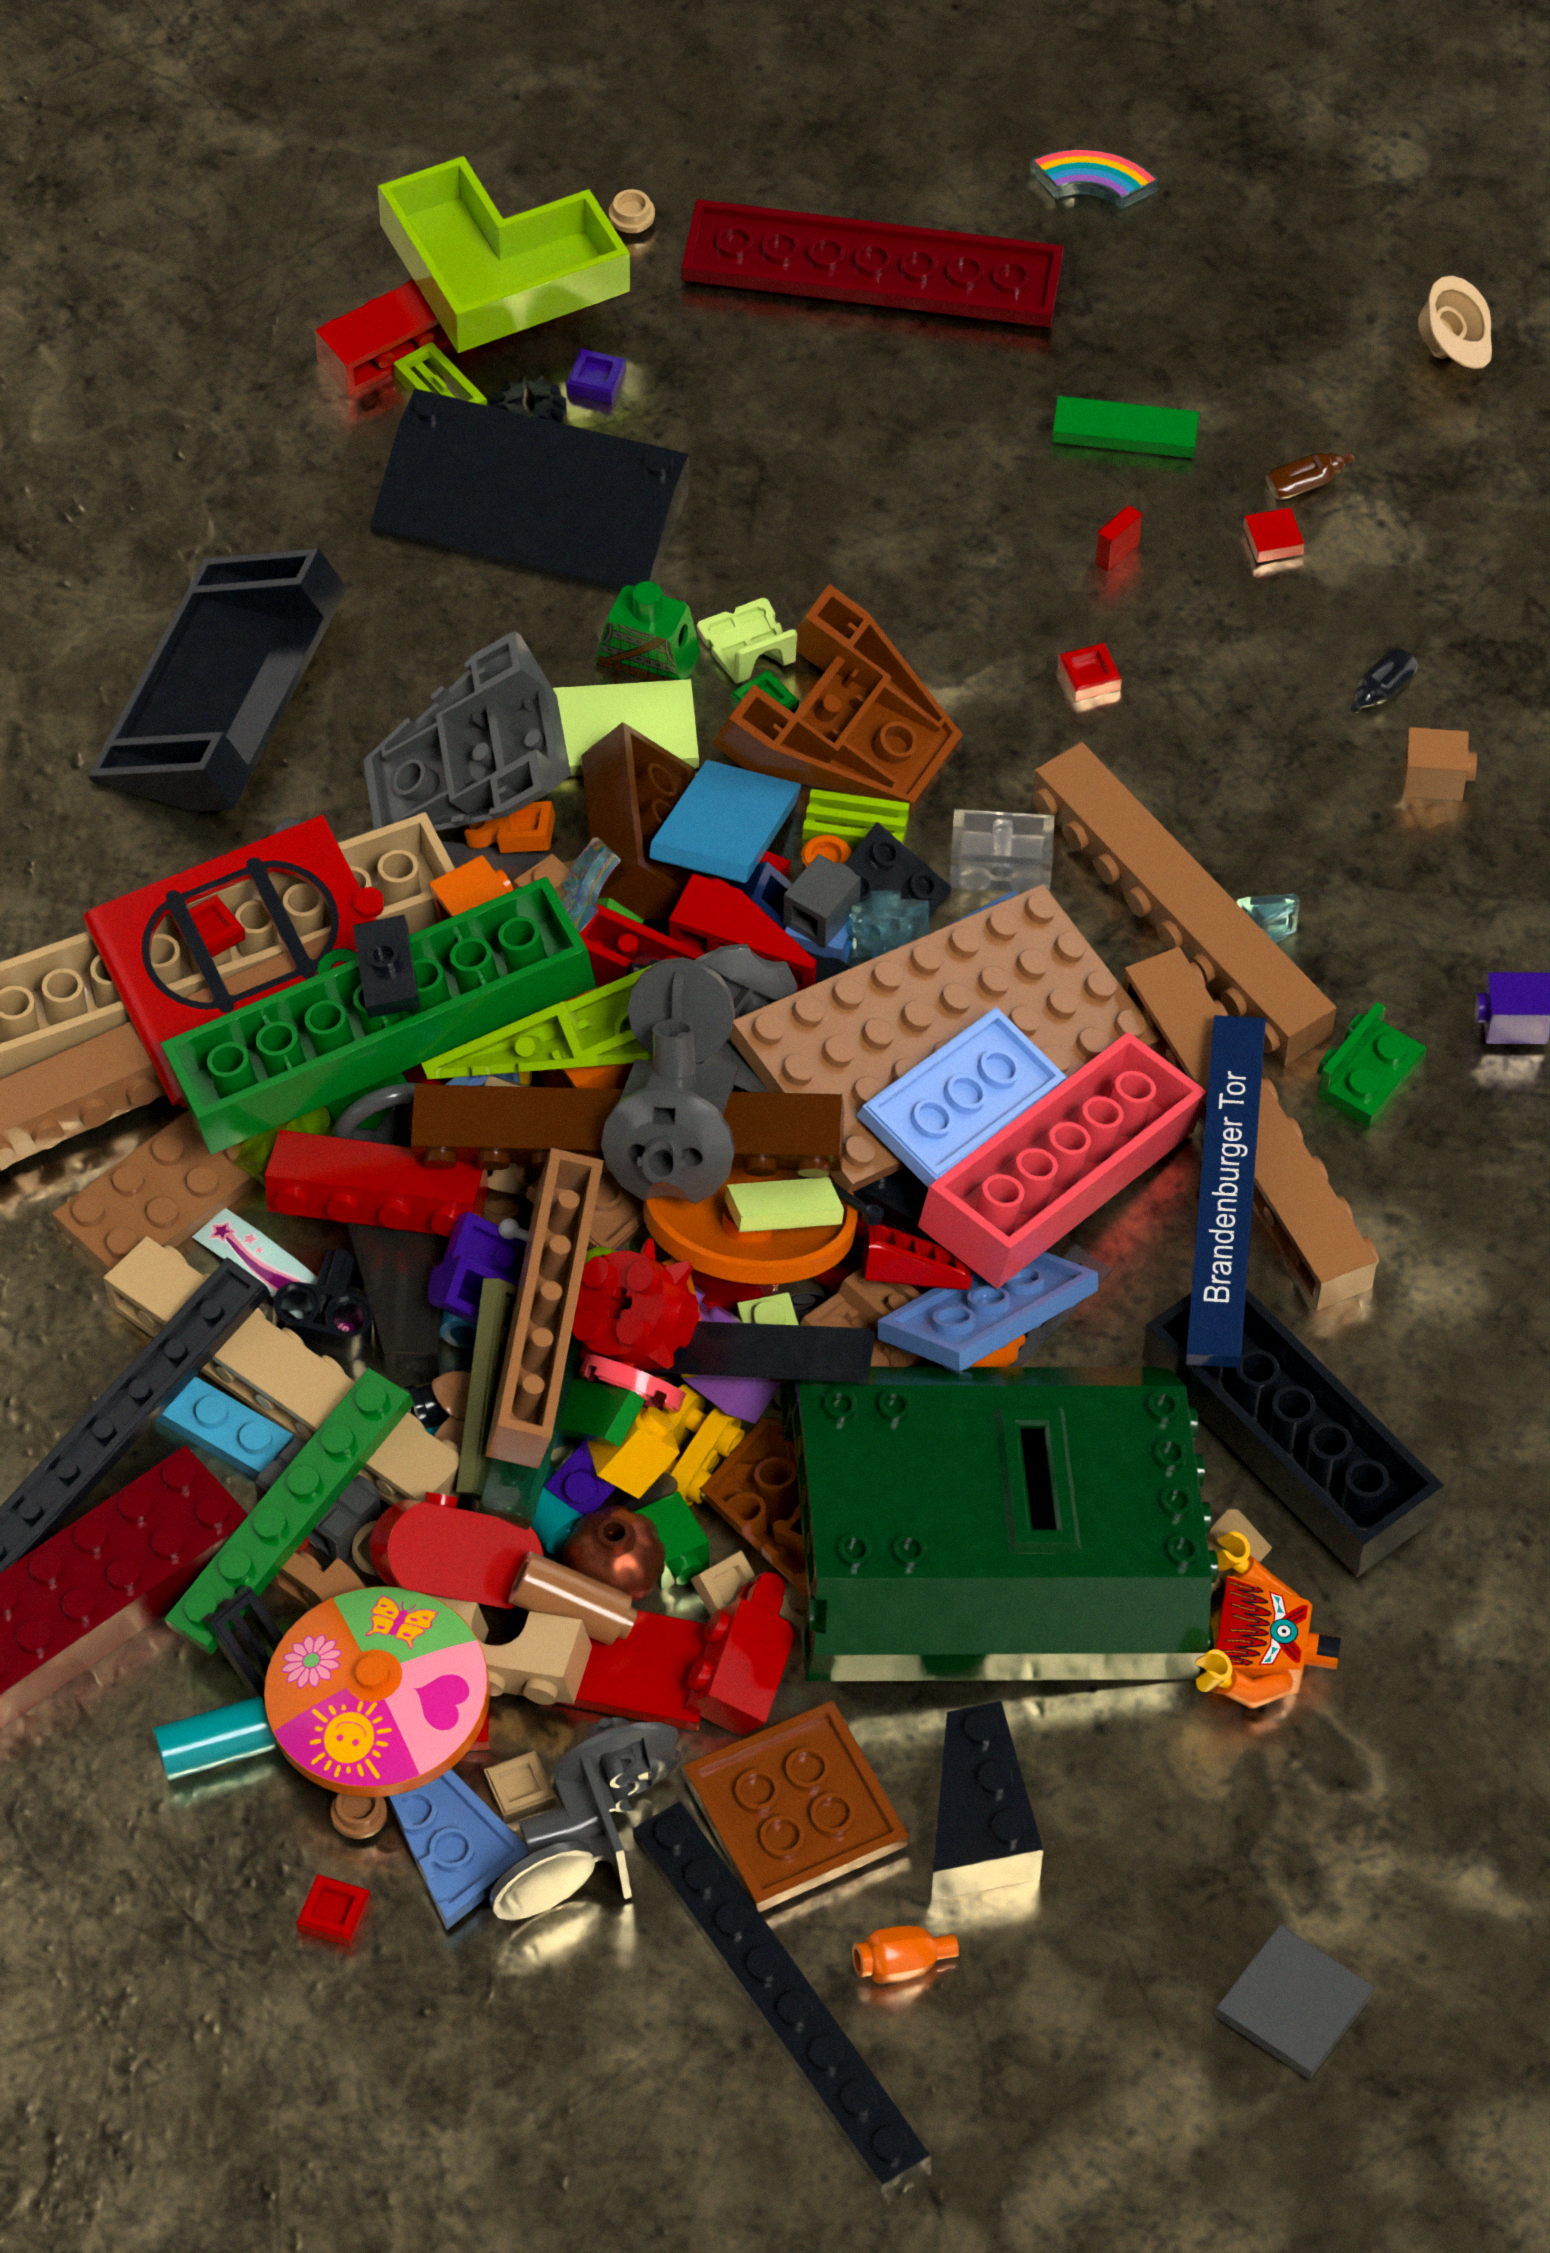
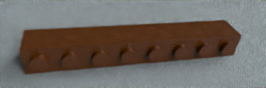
M415 1084L411 1148L417 1161H424V1165L436 1169L454 1168L456 1162L477 1163L478 1167L487 1170H504L509 1168V1163L530 1164L531 1168L543 1171L551 1148L604 1160L602 1173H608L610 1171L606 1166L601 1147L606 1118L620 1101L624 1089ZM731 1092L723 1118L730 1126L735 1145L731 1169H744L745 1174L758 1177L775 1175L776 1170H797L800 1176L808 1178H823L829 1176L830 1171H842L845 1117L842 1094Z

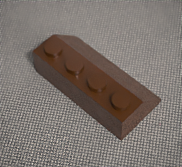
M622 722L581 755L593 869L608 850L619 861L602 884L597 898H611L643 920L670 918L692 874L694 873L706 878L707 874L652 860V858H649L651 841L694 779L695 770L693 766Z

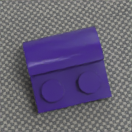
M469 1211L459 1215L443 1263L433 1267L428 1288L430 1303L477 1326L483 1278H500L518 1287L527 1242L516 1237L510 1240L504 1239L499 1234V1226Z

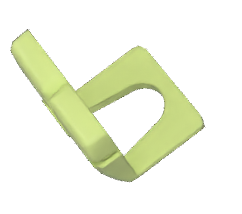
M760 598L738 606L734 614L725 611L703 619L697 624V632L705 646L712 648V656L736 684L746 681L751 677L755 661L761 654L771 657L782 666L796 661L797 632L795 629L783 632L780 623H776V614L766 598Z

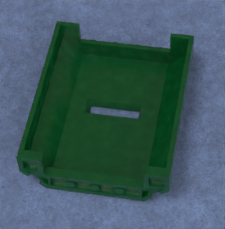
M870 1366L867 1387L782 1382L779 1397L783 1441H794L809 1607L801 1631L805 1681L1196 1679L1202 1667L1196 1666L1195 1660L1214 1647L1213 1631L1210 1626L1212 1583L1216 1582L1218 1576V1558L1215 1550H1208L1207 1535L1211 1529V1508L1208 1502H1202L1200 1487L1204 1483L1205 1466L1203 1456L1195 1454L1193 1440L1196 1439L1198 1432L1197 1410L1195 1407H1189L1186 1386L1170 1368L970 1367L959 1372L948 1370L944 1367ZM1020 1429H1043L1055 1529H1032Z

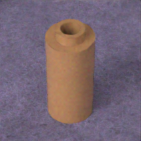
M529 1552L522 1562L508 1599L509 1603L528 1611L581 1619L588 1637L609 1646L615 1642L617 1637L623 1640L628 1637L638 1613L637 1609L631 1607L632 1595L534 1552Z

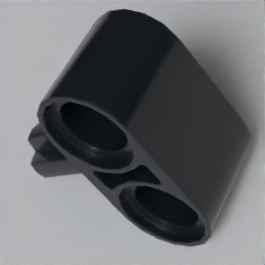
M343 1248L328 1250L325 1253L316 1285L304 1282H291L278 1289L273 1299L272 1324L279 1329L286 1327L294 1331L302 1339L305 1346L315 1354L327 1355L341 1360H353L364 1355L371 1345L373 1311L370 1304L364 1298L347 1293L356 1263L355 1256L346 1252V1249ZM293 1310L305 1312L308 1316L296 1320L287 1317L285 1314ZM348 1322L354 1323L360 1328L353 1332H345L337 1326Z

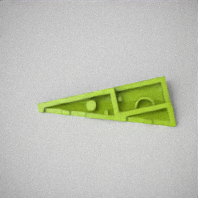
M652 965L573 1000L557 1003L422 1062L421 1064L427 1079L631 1064L635 1062V1059L653 1060V1054L642 1047L632 1032L627 1011L634 984L644 970Z

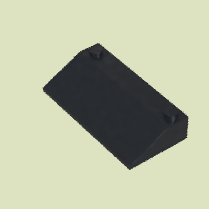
M414 388L398 425L370 524V531L620 592L627 585L635 587L640 582H653L689 493V454Z
M320 549L204 558L88 775L93 783L192 811L235 809L348 589Z

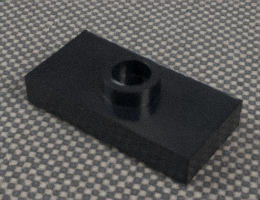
M405 915L353 925L368 1017L373 1018L421 1008Z

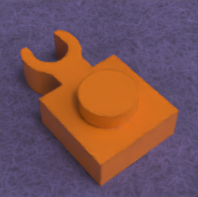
M552 801L532 802L509 816L469 824L470 829L464 830L468 847L484 848L490 844L498 843L500 853L549 851L556 816Z

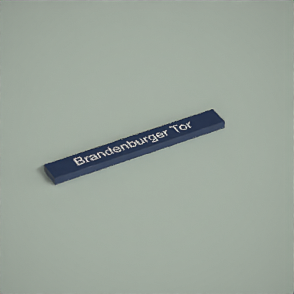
M1214 1015L1186 1365L1241 1368L1266 1018Z

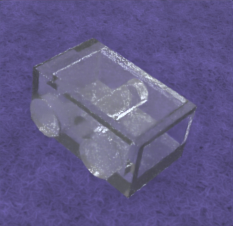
M954 809L949 885L953 888H965L970 891L1015 890L1021 894L1043 884L1050 892L1055 815Z

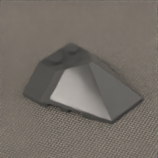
M513 631L472 655L464 663L468 670L452 686L446 689L441 685L430 695L434 701L432 705L415 721L407 717L363 759L374 830L424 812L429 817L435 831L506 817L549 794L571 775L557 695L519 633Z

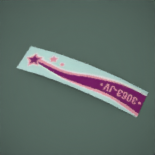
M227 1208L218 1213L192 1236L193 1239L224 1260L229 1257L267 1285L270 1291L269 1295L273 1299L277 1290L285 1284L291 1282L317 1284L318 1277L297 1259ZM299 1310L290 1311L298 1320L308 1316L305 1312ZM348 1322L337 1326L345 1332H353L360 1328L358 1325Z

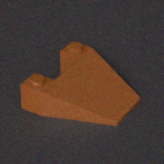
M828 584L795 629L797 632L796 651L825 673L795 713L754 684L714 737L711 744L745 770L837 792L910 803L909 807H911L963 734L871 615L831 584Z

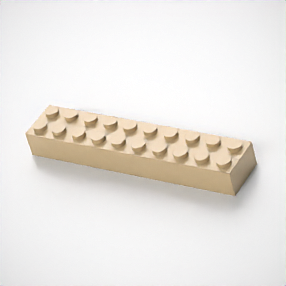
M426 812L338 843L360 888H376L383 894L384 910L376 917V920L404 914L409 935L439 923L429 882L454 870L455 867ZM276 872L268 874L302 944L330 932L331 914L325 900L317 890L305 881L291 875ZM252 880L242 881L191 902L186 906L189 910L217 895L245 928V940L212 957L222 980L287 951ZM166 915L157 927L152 939L151 963L157 976L169 989L182 997H186L206 988L207 985L187 944L174 929L173 916ZM89 931L0 962V1080L131 1021Z

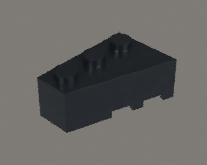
M998 1701L947 1712L931 1902L1039 1880L1043 1846L1002 1702Z

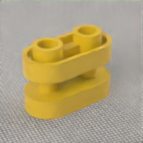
M683 1384L679 1389L685 1392L686 1395L679 1412L670 1414L666 1408H663L662 1412L673 1423L672 1432L679 1450L691 1431L696 1433L680 1460L674 1459L651 1486L657 1483L662 1476L668 1479L664 1490L665 1497L679 1491L689 1507L693 1502L700 1504L704 1501L700 1488L712 1476L723 1458H727L741 1443L745 1431L740 1428L742 1419L726 1414L719 1407H716L709 1415L703 1413L706 1397L693 1387Z

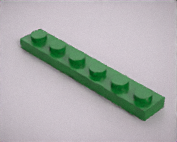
M368 1367L164 1618L169 1628L212 1655L219 1646L201 1619L208 1613L215 1614L220 1610L218 1605L224 1599L231 1600L236 1596L234 1591L240 1585L251 1587L257 1597L261 1595L415 1404L411 1394ZM243 1608L239 1613L243 1617L247 1611ZM227 1622L225 1625L231 1632L233 1628L231 1627L229 1622Z

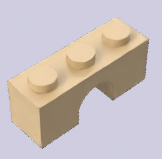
M430 1595L457 1612L471 1627L479 1640L489 1673L490 1696H500L502 1693L520 1695L543 1705H551L555 1701L568 1704L575 1703L592 1650V1644L581 1619L529 1611L524 1629L516 1639L504 1645L492 1646L484 1644L489 1629L478 1603Z

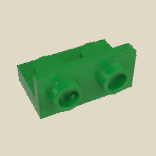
M1376 1002L1366 1015L1359 1013L1355 1016L1346 1031L1343 1044L1338 1050L1331 1047L1323 1056L1317 1069V1074L1321 1076L1318 1098L1369 1128L1423 1062L1427 1050L1426 1046L1384 1023L1386 1006L1379 1002Z

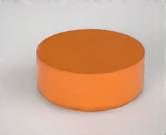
M820 835L810 839L802 849V872L818 854L834 863L844 864L852 854L849 845L841 838L833 835Z

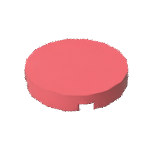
M586 1354L579 1371L580 1377L585 1381L594 1382L597 1375L599 1380L606 1382L605 1385L632 1390L645 1399L643 1406H653L657 1409L666 1408L670 1414L679 1412L686 1395L681 1389L657 1377L597 1355Z

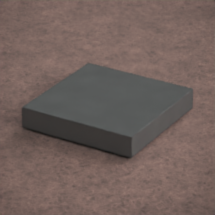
M1280 1924L1216 2007L1215 2017L1310 2080L1373 1997L1375 1987Z

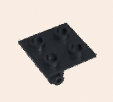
M878 822L874 824L844 863L857 876L861 877L860 907L858 909L857 923L889 951L910 943L953 888Z

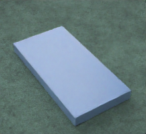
M995 1007L865 1103L856 1116L929 1188L933 1182L1050 1093L1068 1077Z

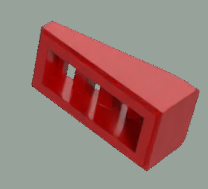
M866 1224L861 1257L864 1279L867 1281L958 1290L970 1289L972 1282L970 1268L943 1246L882 1224L877 1226Z

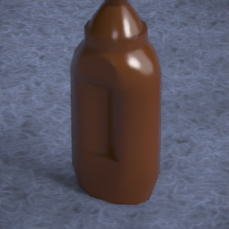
M1332 452L1328 454H1310L1274 468L1265 476L1266 483L1274 498L1277 500H1287L1328 484L1334 476L1340 473L1345 463L1350 464L1354 461V456L1350 452L1345 453L1343 456L1333 454Z

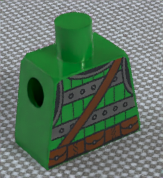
M651 581L640 582L635 587L631 585L624 586L605 622L596 665L648 682L689 679L700 658V648L690 607L685 602L663 596L661 587Z

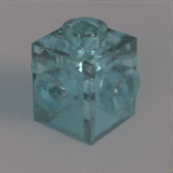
M894 890L870 892V899L852 906V912L848 918L847 933L852 941L853 956L871 957L873 959L928 935L929 900L901 899V892Z

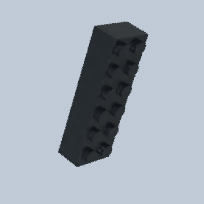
M1247 1287L1241 1368L1186 1365L1191 1293L1146 1324L1142 1358L1150 1367L1171 1369L1186 1386L1188 1405L1196 1408L1200 1418L1356 1577L1437 1518L1445 1485Z

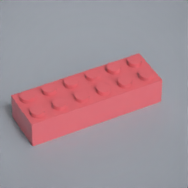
M1127 1032L929 1186L917 1227L993 1287L999 1289L1191 1135L1197 1124L1207 1091L1130 1032Z

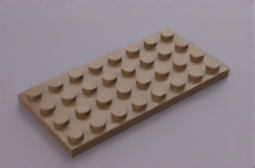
M1043 884L739 1017L733 1021L729 1036L730 1040L769 1092L842 1094L845 1109L842 1171H830V1175L837 1185L849 1193L907 1167L856 1116L861 1107L995 1007L1068 1078L1127 1032H1130L1153 1051L1162 1040L1156 1030L1150 1028L1142 1012Z

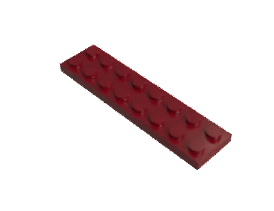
M696 199L681 266V280L1051 327L1063 262L1064 245Z

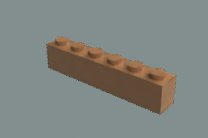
M551 1148L538 1182L485 1453L486 1457L539 1469L552 1439L604 1160Z

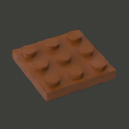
M833 1700L683 1765V1777L744 1891L759 1912L908 1846L909 1835Z

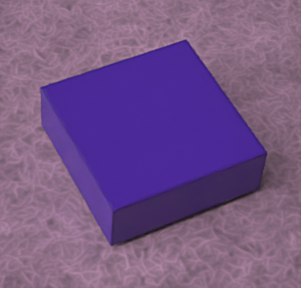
M581 348L566 382L567 394L612 404L626 371V359Z

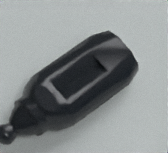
M1396 648L1387 652L1360 678L1358 689L1355 691V702L1350 704V711L1352 713H1359L1361 708L1370 709L1389 701L1416 674L1418 669L1416 659L1403 649Z

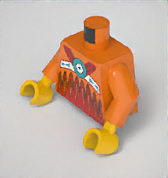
M1233 1531L1217 1538V1542L1226 1548V1550L1221 1549L1216 1552L1218 1570L1226 1571L1233 1568V1576L1227 1575L1216 1649L1208 1651L1195 1660L1196 1666L1206 1670L1205 1673L1196 1678L1197 1688L1201 1692L1209 1691V1693L1223 1694L1248 1708H1257L1284 1698L1287 1695L1298 1693L1304 1665L1336 1670L1341 1637L1309 1632L1313 1604L1309 1600L1301 1598L1299 1594L1251 1556L1250 1545L1244 1535Z

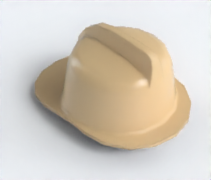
M1452 275L1441 277L1432 285L1428 301L1421 309L1418 318V330L1422 340L1429 347L1433 356L1444 359L1450 357L1460 365L1468 368H1484L1491 361L1492 356L1491 316L1488 305L1476 287L1465 279Z

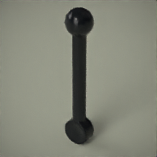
M797 1173V1175H798L801 1179H809L808 1177L800 1176V1175ZM831 1180L839 1199L861 1213V1219L864 1223L871 1226H877L882 1223L884 1210L880 1206L865 1204Z

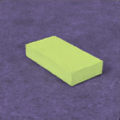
M829 1177L726 1185L724 1200L739 1232L842 1224L844 1208Z

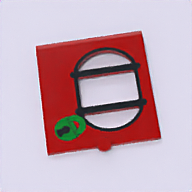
M322 814L99 905L86 912L82 919L171 1105L180 1103L185 1108L187 1107L174 1081L161 1042L358 958L353 925L375 921L376 917L384 910L383 894L376 888H360ZM270 872L291 875L305 881L317 890L325 900L331 914V930L327 944L317 959L312 960L309 958L268 876ZM252 880L296 969L237 995H230L186 906L191 902L242 881ZM166 915L173 916L213 998L211 1003L198 1002L182 997L169 989L157 976L151 963V944L157 927Z

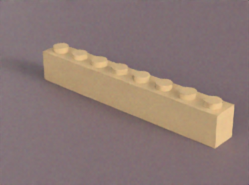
M146 1236L103 1279L110 1307L154 1338L211 1274L206 1272L202 1275L189 1266L185 1258L175 1248L169 1245L163 1248ZM259 1308L251 1314L201 1370L205 1375L267 1419L294 1434V1438L300 1439L306 1444L356 1383L345 1374L342 1367L334 1359L327 1355L319 1357L305 1346L302 1339L294 1331L286 1327L279 1329L266 1320V1317ZM407 1412L357 1475L368 1479L378 1490L380 1499L390 1506L404 1499L424 1502L426 1492L453 1496L459 1500L461 1494L456 1492L461 1449L449 1440L441 1442L432 1436L414 1415Z

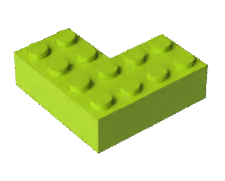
M464 156L378 185L380 225L458 353L630 292V252L590 189L503 219Z

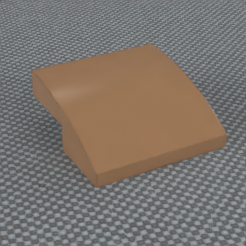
M863 1266L843 1280L837 1294L803 1317L800 1323L803 1326L867 1328L875 1332L871 1366L915 1367L924 1358L916 1354L905 1353L901 1348L879 1340L877 1320L918 1298L921 1294L911 1285L867 1281L864 1279Z

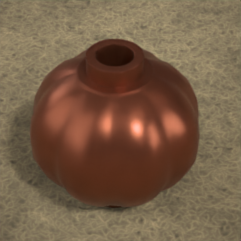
M618 1505L608 1506L604 1510L590 1512L581 1517L575 1524L572 1535L566 1540L562 1553L564 1566L632 1595V1602H638L647 1598L656 1588V1582L665 1570V1546L659 1539L658 1528L654 1522L643 1514L634 1513L626 1507Z

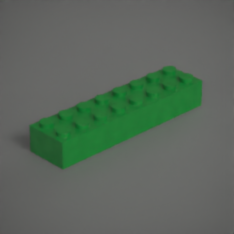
M543 877L409 935L421 1008L369 1018L365 1007L358 958L161 1042L174 1081L210 1155L417 1066L422 1062L550 1006L596 988L597 985L588 949L548 877Z

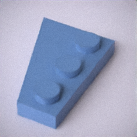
M452 1769L420 1788L397 1795L386 1796L446 1930L491 1894L494 1885L505 1872L517 1862L529 1856L525 1843Z

